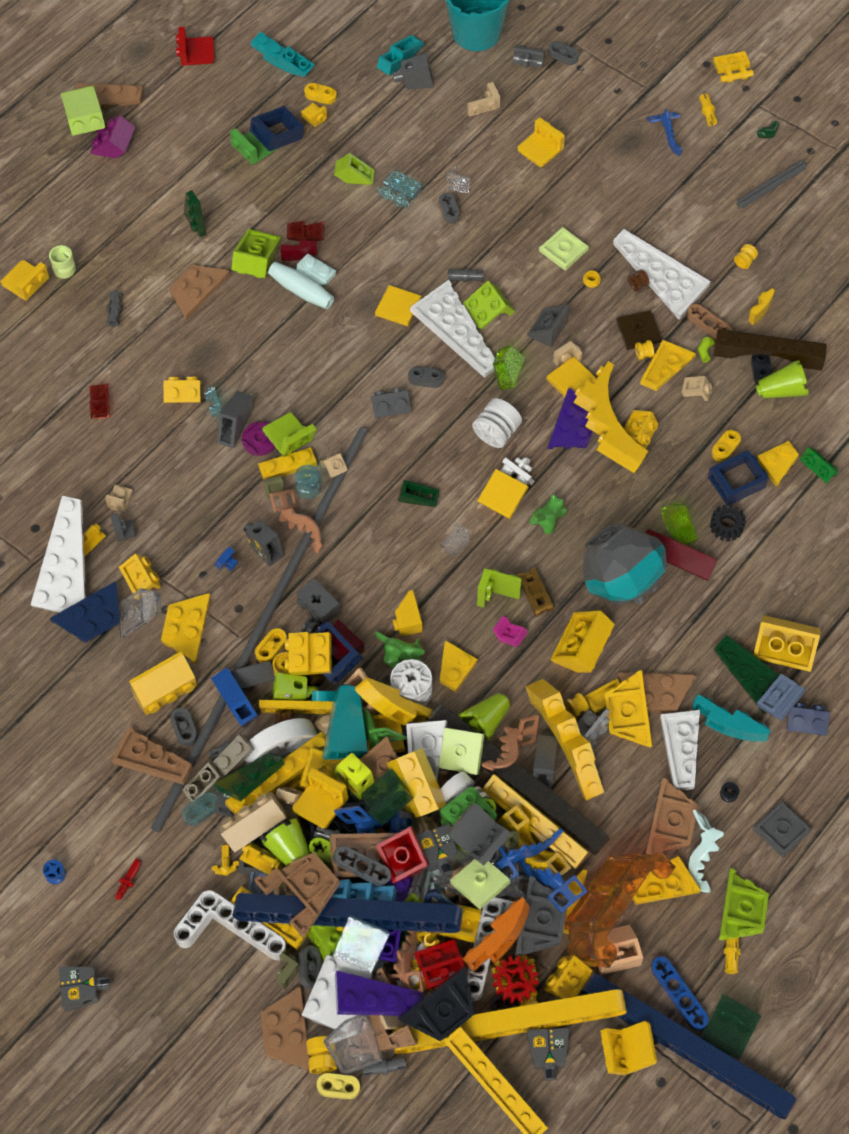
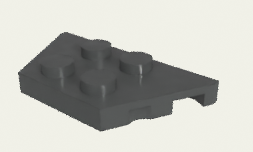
M533 876L529 878L525 899L530 906V910L518 937L515 956L561 945L567 909L560 913L548 898L553 891L547 886L541 885ZM555 895L553 897L560 907L568 903L560 896Z

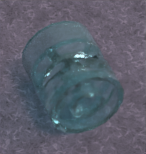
M304 465L298 468L295 473L298 495L304 499L315 498L321 490L318 470L311 465Z

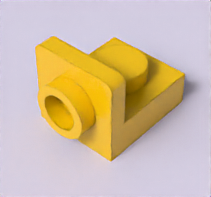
M312 103L301 111V116L316 127L327 119V109L325 106L319 108L315 103Z

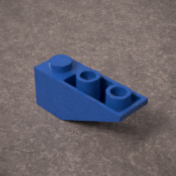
M228 667L211 678L241 727L244 728L259 718L258 713Z

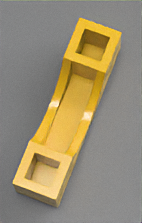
M517 804L496 822L509 831L514 830L518 832L519 840L513 849L521 848L525 844L527 846L537 845L529 830L530 819ZM544 850L535 856L525 858V863L531 866V870L536 868L538 871L541 868L545 872V869L549 868L553 874L559 872L563 876L571 869V866L558 852Z

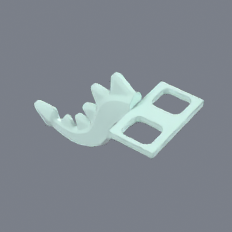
M693 810L701 829L705 832L700 834L701 843L689 858L688 871L701 892L710 893L711 888L708 882L701 880L704 874L698 873V871L705 868L701 860L710 861L709 852L719 851L715 841L723 837L724 832L711 828L706 816L697 810Z

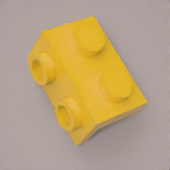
M168 377V380L163 381L164 403L201 402L202 381L197 380V377H186V380H179V377Z
M457 905L463 909L460 931L457 933L433 932L475 943L482 911L473 907Z

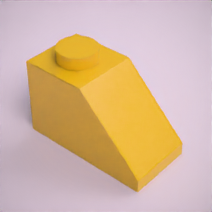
M410 590L395 611V619L392 620L394 631L398 630L400 637L422 632V621L413 590Z

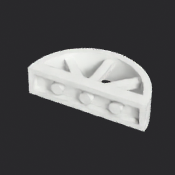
M296 718L277 723L261 731L248 741L255 750L243 761L245 763L244 766L268 753H272L282 759L287 757L318 734L313 723L308 719Z

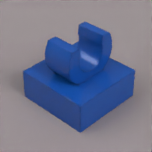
M228 547L217 559L214 566L220 570L225 565L227 569L232 571L238 563L231 557L235 551Z

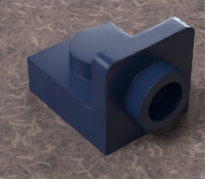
M398 811L396 815H391L390 833H399L409 827H412L414 830L413 813Z

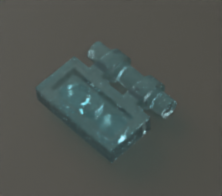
M393 170L384 180V186L387 188L379 187L377 193L382 195V198L395 202V205L408 208L410 202L405 199L413 200L422 190V184ZM395 191V192L399 193V195L397 196V195L393 194L392 192Z

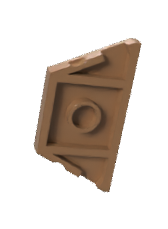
M191 265L169 287L170 293L185 320L230 276L228 270Z
M618 673V680L623 682L636 673ZM642 673L647 712L677 713L688 689L694 681V675Z
M662 778L645 854L647 856L689 847L692 840L696 821L693 810L698 811L699 805L686 797L681 790L671 785L666 778Z
M298 987L261 1012L265 1056L268 1058L278 1059L283 1063L293 1064L308 1071L309 1055L307 1054L305 1017L302 1016L304 1011L301 987Z

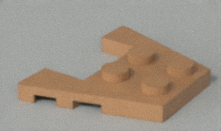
M314 852L289 863L290 865L280 870L277 868L270 871L271 874L267 876H259L254 879L266 896L281 883L285 882L306 906L304 910L289 921L302 938L307 934L340 885L339 879Z
M379 968L372 980L391 984L385 969ZM356 1015L348 1035L342 1033L353 1056L418 1044L410 1026L407 1025L389 1034L388 1030L381 1023L379 1015Z

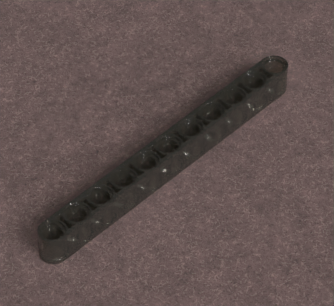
M438 705L426 718V722L446 720V728L478 733L443 705ZM485 738L481 756V767L483 762L489 760L497 762V758L503 759L501 757L503 752ZM516 762L506 768H495L493 771L482 767L491 775H498L591 854L597 855L610 840L609 836L602 829Z

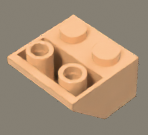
M630 925L589 934L600 975L642 965L643 955L638 938Z

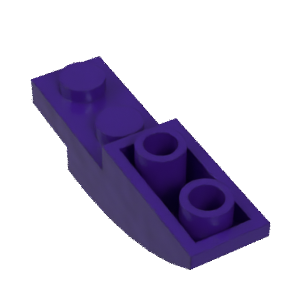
M390 878L388 886H395L397 889L395 901H405L408 896L410 879L393 883ZM380 929L375 959L396 962L401 930Z

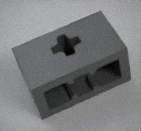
M312 579L297 591L298 605L303 610L306 609L314 622H319L320 624L329 622L340 613V604L315 579Z

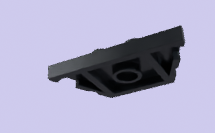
M463 966L400 1015L398 1020L438 1041H442L475 1015L468 984L467 969Z

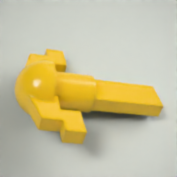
M229 845L222 846V867L219 868L218 865L212 866V871H215V874L228 876L237 870V866H240L239 861L233 862V866H230Z

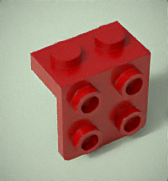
M185 26L178 27V34H175L176 44H179L176 47V55L180 57L181 66L214 63L213 37L187 38Z

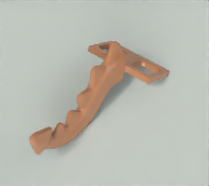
M290 489L271 493L270 498L274 512H281L279 521H288L289 529H293L297 525L299 531H303L304 527L306 533L312 531L310 537L315 539L312 543L314 552L319 553L323 546L319 527L311 517L295 512L294 508L298 507L294 490ZM286 494H291L293 505L288 504ZM275 496H279L281 508H277L274 500Z
M534 715L521 719L519 730L518 728L505 726L506 736L499 737V740L505 744L501 746V750L506 752L501 753L503 759L497 758V762L492 760L483 762L482 767L493 771L495 768H506L515 763L519 757V747L536 742L539 716ZM534 720L532 726L523 728L525 722ZM532 734L530 740L522 742L523 736Z
M407 931L409 935H406L407 943H402L403 951L397 950L399 960L394 964V969L397 973L388 974V978L391 984L392 978H400L403 988L425 992L421 970L411 971L410 967L414 952L417 950V932ZM410 976H418L420 982L419 989L411 987Z

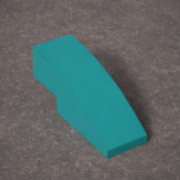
M410 35L392 44L390 51L379 56L377 68L390 76L401 68L402 61L413 58L424 45V42Z

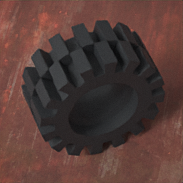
M730 504L729 508L723 505L722 509L719 506L717 510H714L710 523L712 534L715 533L716 538L721 536L720 540L722 541L724 538H727L726 542H730L731 538L733 541L737 537L739 538L743 534L746 524V517L743 515V511L740 510L738 512L739 508L736 506L733 509V505ZM725 518L731 519L735 522V526L725 527L721 524V520Z

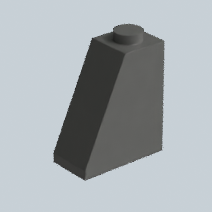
M237 391L220 411L217 434L218 444L231 448L236 446L253 411L254 396Z
M551 734L538 735L532 787L552 789L558 740Z

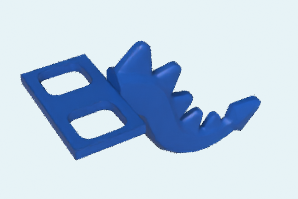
M665 109L663 114L646 117V120L650 123L662 121L670 149L674 154L680 156L682 148L675 143L672 122L670 120L680 117V114L677 112L668 113V110Z
M360 806L334 810V813L346 824L356 823L355 827L358 834H365L366 832L375 833L376 827L382 828L383 821L385 824H389L391 815H396V811L388 807H380L370 815ZM354 811H359L363 815L358 816ZM341 813H346L351 819H346Z
M562 828L552 834V837L546 839L544 843L540 842L537 845L532 844L530 846L525 844L521 848L510 850L508 854L500 846L499 850L503 858L493 865L500 871L510 866L514 874L509 879L510 881L519 875L514 864L520 859L535 856L547 849L561 837L563 833Z
M525 858L517 861L529 878L533 876L541 885L551 886L555 890L548 898L560 913L588 892L575 875L565 882L559 872L553 874L549 868H546L545 872L541 868L538 871L536 868L531 870V866L525 863ZM572 881L577 882L582 888L580 894L574 895L568 888ZM557 893H561L567 899L568 903L565 906L560 907L553 899Z

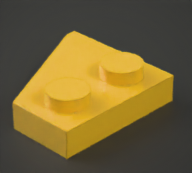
M787 441L758 455L757 460L777 487L790 470V467L796 462L799 454L792 444Z
M446 641L444 643L440 683L457 692L478 663V659Z

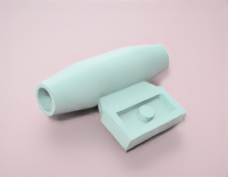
M309 254L297 264L296 270L278 262H274L270 266L268 274L287 290L319 307L329 309L332 305L334 297L322 286H326L336 276V270Z

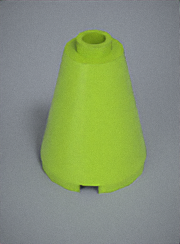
M799 360L759 380V385H756L758 396L762 395L763 399L809 395L808 389H805L804 386L807 384Z
M496 693L464 710L458 715L457 724L459 729L484 734L483 745H486L510 708L508 697L504 694Z
M296 818L291 819L290 822L292 824L288 826L285 823L281 824L265 836L267 840H262L264 846L286 867L290 865L289 863L311 854L301 826Z

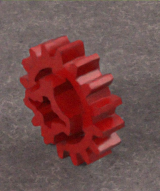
M509 956L507 963L502 959L500 962L502 967H495V971L498 974L492 975V979L497 980L492 984L493 987H498L496 995L502 993V1000L505 1001L507 998H510L511 1004L514 1003L515 999H518V1002L521 1004L523 997L529 1000V992L535 994L536 989L533 986H538L539 981L534 980L538 977V972H532L535 967L534 964L528 966V959L521 962L520 956H517L516 961H513L512 957ZM509 967H517L516 969L512 970L508 969ZM525 971L529 976L530 983L524 977ZM501 977L506 981V988L501 983ZM519 977V982L516 981L515 984L511 982L512 978ZM517 990L523 991V992H520V993H513L514 991H517Z

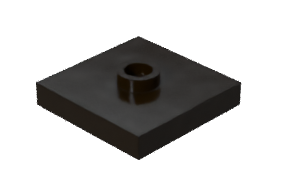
M651 310L616 319L627 350L634 349L635 343H645L647 340H651L652 344L661 343L662 338Z

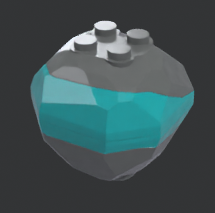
M611 524L602 529L585 544L588 551L583 556V576L586 587L592 595L615 605H625L631 602L640 604L646 599V594L659 589L658 584L663 577L667 564L665 547L658 538L629 527L626 524Z

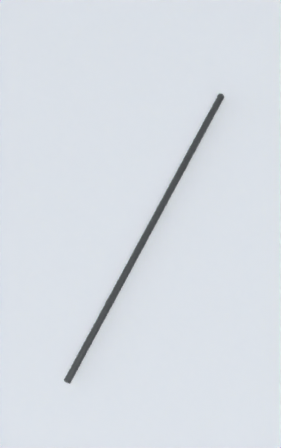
M364 427L358 429L343 458L347 471L368 432ZM347 471L333 477L312 518L318 527ZM305 531L233 671L246 667L312 540L310 537L312 531L310 533ZM221 694L186 759L192 767L195 766L226 706V702ZM174 782L151 826L153 831L160 833L184 787L183 784Z

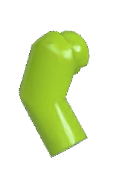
M709 336L704 337L697 348L703 363L711 359L708 349L714 345V339Z

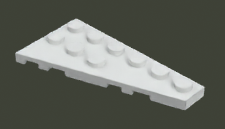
M625 229L613 240V245L636 271L642 269L646 272L650 281L649 286L679 320L688 311L689 306L694 304L710 286L711 281Z
M448 280L412 305L410 312L485 378L498 368V363L490 349L486 347L482 335L476 330L475 323L465 306L461 304L458 294L454 292L451 287L452 284Z
M66 496L61 498L31 601L32 607L60 613L86 598L85 559L83 553L84 536L82 532L83 509L82 501Z

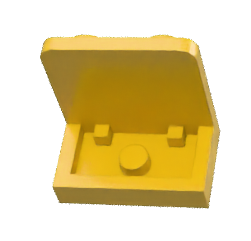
M539 117L535 120L534 133L517 147V151L537 166L543 167L564 149L565 135L560 130L551 126L549 122Z
M21 260L1 280V285L27 301L49 279L46 265L42 262L34 267L25 260Z
M312 768L308 772L309 786L293 805L292 809L294 813L317 826L327 828L336 816L334 810L341 809L348 800L347 787L342 781L332 779L324 771H317Z
M643 1021L622 1030L610 1028L600 1030L606 1060L605 1064L609 1074L627 1075L657 1063L649 1022Z

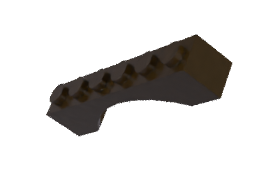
M718 329L713 356L732 359L745 355H770L792 362L799 360L805 369L822 371L826 359L827 344Z

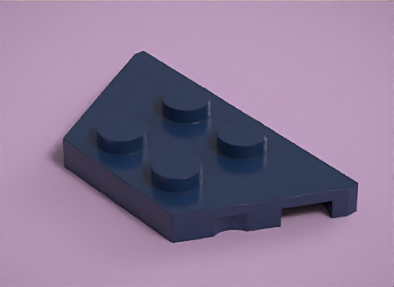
M116 582L109 584L50 618V621L63 628L69 634L76 636L77 639L84 643L119 625Z

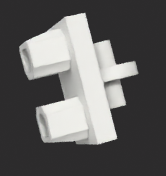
M506 457L502 461L504 466L501 472L510 477L515 473L518 475L516 480L525 485H532L535 482L524 471L531 472L533 469L529 466V458L525 457L523 460L516 458L515 462L518 466Z

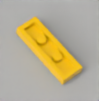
M311 447L288 454L285 457L281 456L258 463L263 479L276 476L283 477L317 466Z

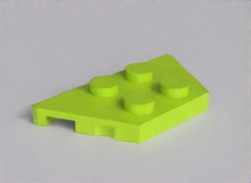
M730 868L728 873L719 940L762 934L765 928L769 894L756 887L750 880L740 878L736 875V870Z

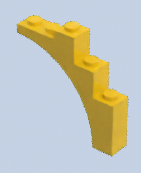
M608 361L605 367L601 365L595 374L598 376L597 379L593 377L591 382L587 380L584 386L580 385L575 392L577 397L573 403L589 412L586 416L588 422L585 427L600 435L597 441L600 445L596 450L635 473L648 451L626 433L612 410L609 400L608 383L614 364Z
M544 679L525 686L531 704L545 719L565 753L583 798L587 801L604 793L594 763L596 759L591 744L580 734L575 717L565 709L560 692Z

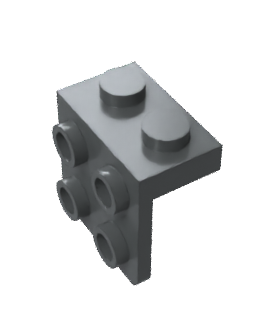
M472 803L448 831L449 837L483 866L492 859L494 853L506 842L511 834L506 828L496 823L476 803Z

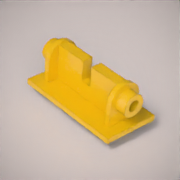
M98 524L91 525L83 533L84 557L106 537L100 531L101 528Z
M252 842L242 848L243 854L239 858L267 875L271 874L270 871L277 868L280 870L284 865L274 854Z

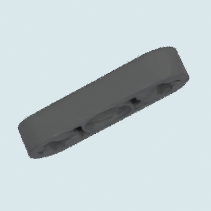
M339 847L333 853L335 865L376 886L385 885L391 878V872L386 866L349 847ZM344 852L346 854L345 857L347 859L341 861V856L339 854H342ZM358 861L366 863L367 870L365 872L357 869ZM381 871L383 872L382 876L385 878L379 880V876L375 873H379Z

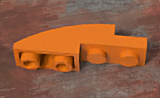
M523 897L520 900L514 901L506 912L496 916L493 923L490 924L494 932L486 935L476 948H472L466 953L463 960L473 972L489 958L495 964L513 945L523 929L530 910V906Z

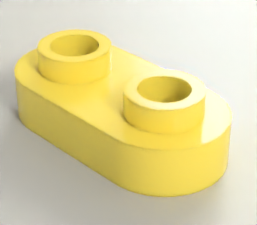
M325 1073L318 1078L317 1089L324 1097L350 1100L359 1095L360 1083L354 1076ZM326 1083H331L332 1087L330 1089H325L324 1085ZM348 1085L354 1087L351 1092L345 1090Z

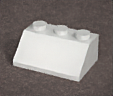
M327 955L302 1016L315 1023L348 1035L356 1015H337L335 972L337 970L371 979L373 974L346 961Z

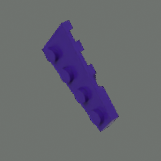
M337 970L335 972L337 1015L400 1016L422 999V992Z

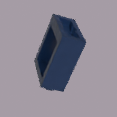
M285 106L251 118L249 131L270 152L301 140L304 126ZM282 123L288 129L275 135L268 127Z
M747 450L711 467L708 479L725 504L729 506V504L731 505L765 489L768 475L758 465L757 458ZM745 463L756 480L733 490L722 473Z
M327 621L317 628L316 633L332 632L350 651L332 668V673H324L325 677L336 685L364 657Z

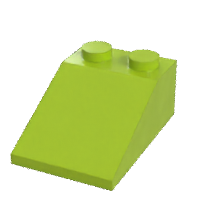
M248 229L233 251L231 270L237 271L240 274L254 275L257 278H266L281 242V236Z

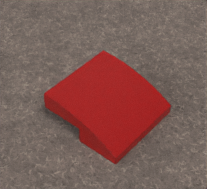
M454 939L414 952L427 990L438 987L463 966L465 967Z

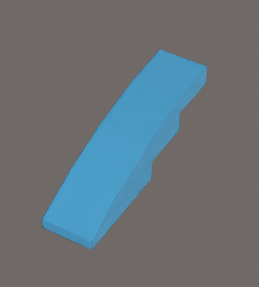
M349 879L339 880L340 885L331 897L395 901L397 889L395 886L374 887L372 883L352 884Z

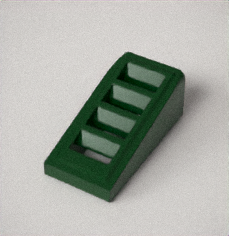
M403 480L398 501L436 507L440 490ZM429 494H432L431 500L428 499Z

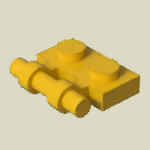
M745 51L713 57V64L717 74H725L720 76L721 83H731L737 79L745 80L754 75L753 70H746V68H750V61Z

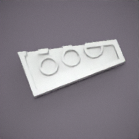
M700 710L660 715L672 785L681 791L691 790L695 787Z
M447 721L406 724L408 753L423 748L437 781L444 728L447 727Z

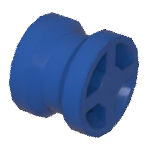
M49 860L44 864L43 874L50 884H59L65 879L66 871L60 861Z

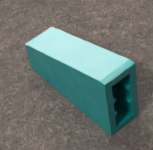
M349 684L339 686L334 695L323 751L324 760H344L350 753H353L360 759L368 752L361 698L355 691L356 686Z

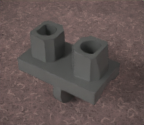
M522 45L514 47L513 63L524 65V68H528V66L542 68L544 51L542 49H532Z

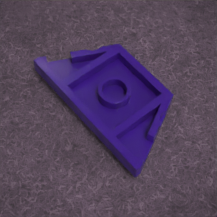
M568 388L547 449H553L554 447H564V449H571L572 447L586 448L593 432L585 427L588 422L586 416L589 412L573 403L577 396L571 388Z

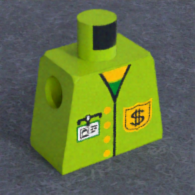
M276 673L272 700L305 701L306 698H312V691H318V687L307 686V677Z

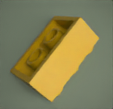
M602 611L574 612L550 660L577 673L592 672L615 624Z
M762 615L753 655L759 660L811 672L820 638V628Z
M181 651L129 681L134 698L145 715L157 712L160 707L174 702L184 693H190L197 686L195 676Z
M423 748L386 763L406 812L413 813L414 818L421 817L446 805Z

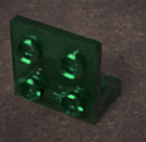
M392 769L387 771L361 794V797L370 808L369 814L382 825L414 799Z
M722 994L701 1038L740 1059L762 1015Z

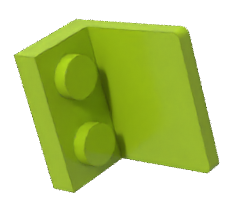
M489 280L462 304L480 329L485 328L500 313L503 314L505 312L511 316L516 312L498 286Z
M291 412L264 426L262 429L283 457L313 441L317 430L313 424L308 427L302 426Z
M484 568L478 585L477 606L484 608L486 601L490 602L493 592L520 599L522 579L513 574L507 575L495 569L489 570Z
M312 925L307 936L319 950L322 959L325 961L327 955L335 957L337 951L363 938L364 934L338 931L337 927Z

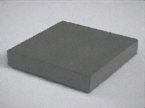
M782 801L753 828L782 858L812 831Z

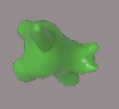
M553 494L551 499L542 508H538L533 512L532 517L529 519L530 524L542 526L546 534L554 533L556 520L565 516L568 512L567 508L563 507V499Z
M378 631L375 632L376 637L385 643L383 661L388 666L394 668L400 661L410 659L423 663L419 657L425 651L419 639L414 643H408L398 638H389Z

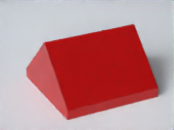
M412 827L376 845L385 866L391 872L393 883L420 874L429 866Z

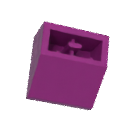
M120 115L109 119L105 123L104 129L97 130V136L91 143L90 153L110 158L121 156L126 152L135 126Z

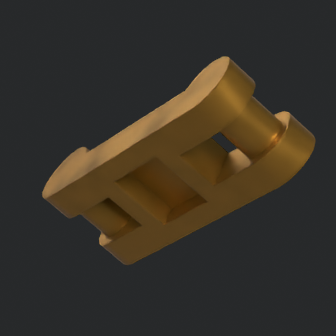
M535 568L529 569V572L524 574L522 572L516 574L518 578L522 579L521 587L535 617L541 615V612L554 610L552 601ZM543 600L544 603L538 605L537 601Z

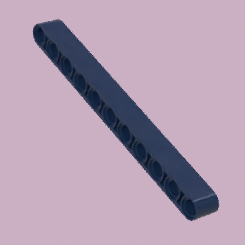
M239 893L236 896L232 916L239 921L291 924L289 921L304 910L306 906L297 896L272 894L266 896L265 894ZM330 898L313 925L457 933L461 929L463 909L453 904Z
M592 973L583 986L581 993L588 995L622 989L600 975ZM622 990L627 1013L616 1017L631 1026L643 1021L649 1022L653 1040L775 1116L784 1120L787 1119L797 1101L792 1094Z

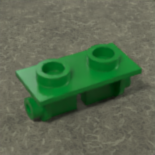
M808 446L800 461L828 484L832 476L835 477L839 473L837 467H834L829 461H825V458L816 449Z

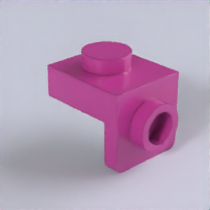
M502 616L493 628L499 642L515 647L519 646L528 633L526 628L511 624L506 616Z

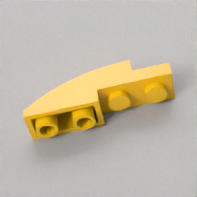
M368 677L355 687V691L369 705L384 716L404 726L409 722H425L432 716V709L402 698L398 689Z

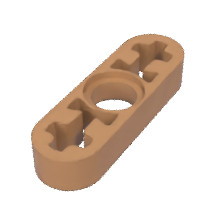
M692 304L689 306L687 318L715 339L718 329L732 331V328L701 305ZM711 320L714 322V325L708 326L705 324V321Z

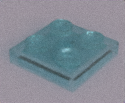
M350 915L333 956L373 972L389 932Z

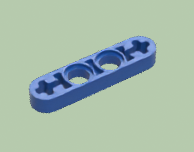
M665 957L655 958L651 965L654 977L688 1025L695 1031L704 1030L709 1021L707 1013L670 961ZM657 963H659L660 965H665L664 971L668 975L665 978V980L662 979L665 976L664 972L662 970H656L658 966ZM669 980H676L679 983V988L671 990L667 982ZM681 998H689L692 1005L689 1008L682 1007L680 1004ZM694 1008H696L697 1010H695L694 1014L698 1018H703L702 1025H700V1023H694L695 1016L693 1015V1013H691L690 1015H688L687 1013H690Z

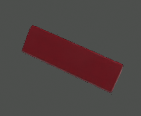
M647 529L646 534L658 538L665 547L667 563L704 580H709L716 566L717 559L651 529Z

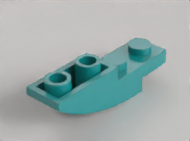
M261 31L251 41L250 46L262 53L264 60L285 72L305 77L315 66V64L289 46L284 48Z
M698 694L694 699L692 708L700 710V713L707 717L705 725L713 730L746 741L766 742L769 739L771 730L765 724L753 720L746 712L736 710L731 715L726 708L718 707L708 697H702Z

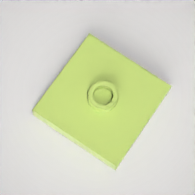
M563 227L539 247V252L565 271L589 250L587 244Z
M444 728L439 768L478 775L484 734Z
M473 860L455 875L450 882L476 907L481 909L510 884V879L489 861L483 866L476 860Z

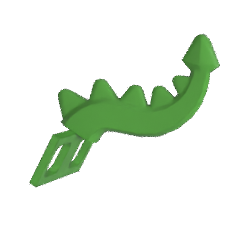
M362 707L366 741L370 740V749L386 736L390 742L407 739V736L389 728H376L370 711Z

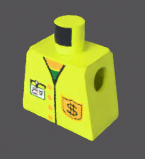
M350 753L336 766L334 775L359 800H362L375 788L371 770L353 753Z

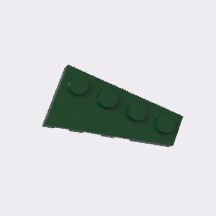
M728 635L714 648L715 654L756 705L780 676Z

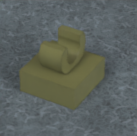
M281 476L263 479L267 499H270L271 493L284 491Z

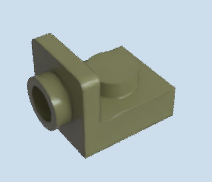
M281 953L279 955L280 960L286 967L283 966L278 971L276 981L278 986L285 990L299 973V961L291 954L285 955Z

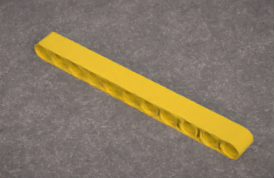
M610 990L475 1014L464 1022L461 1027L473 1041H480L525 1033L527 1030L548 1029L616 1017L627 1013L623 991ZM411 1027L418 1044L394 1049L395 1054H407L446 1047L447 1044L444 1040L447 1037L442 1041H438ZM401 1028L392 1030V1033L398 1031Z

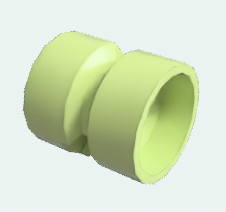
M64 245L54 247L49 253L54 274L63 279L71 277L76 271L72 251Z

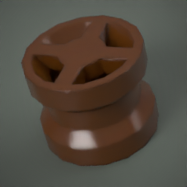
M642 269L638 270L635 275L631 274L628 276V283L636 292L642 286L646 287L650 283L648 275Z
M276 710L275 724L293 719V711L281 712V710Z

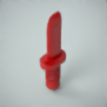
M135 858L125 877L120 878L119 882L121 885L115 894V899L121 900L128 887L133 888L134 883H132V880L141 866L139 859Z

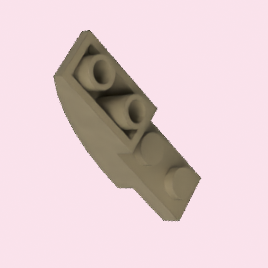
M239 734L213 762H208L182 791L192 804L196 805L216 791L213 783L241 769L245 765L243 761L255 749L243 735Z

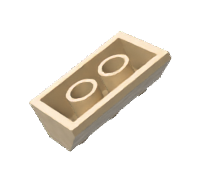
M272 792L262 794L253 804L244 806L234 817H228L219 826L220 834L234 853L286 819L282 801Z

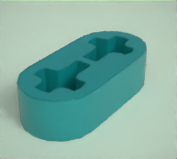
M312 691V701H333L336 691Z

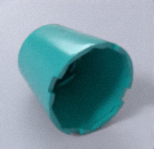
M445 0L454 41L460 47L469 51H484L495 46L501 38L510 0Z

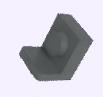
M118 513L110 515L118 542L136 537L132 520H120Z

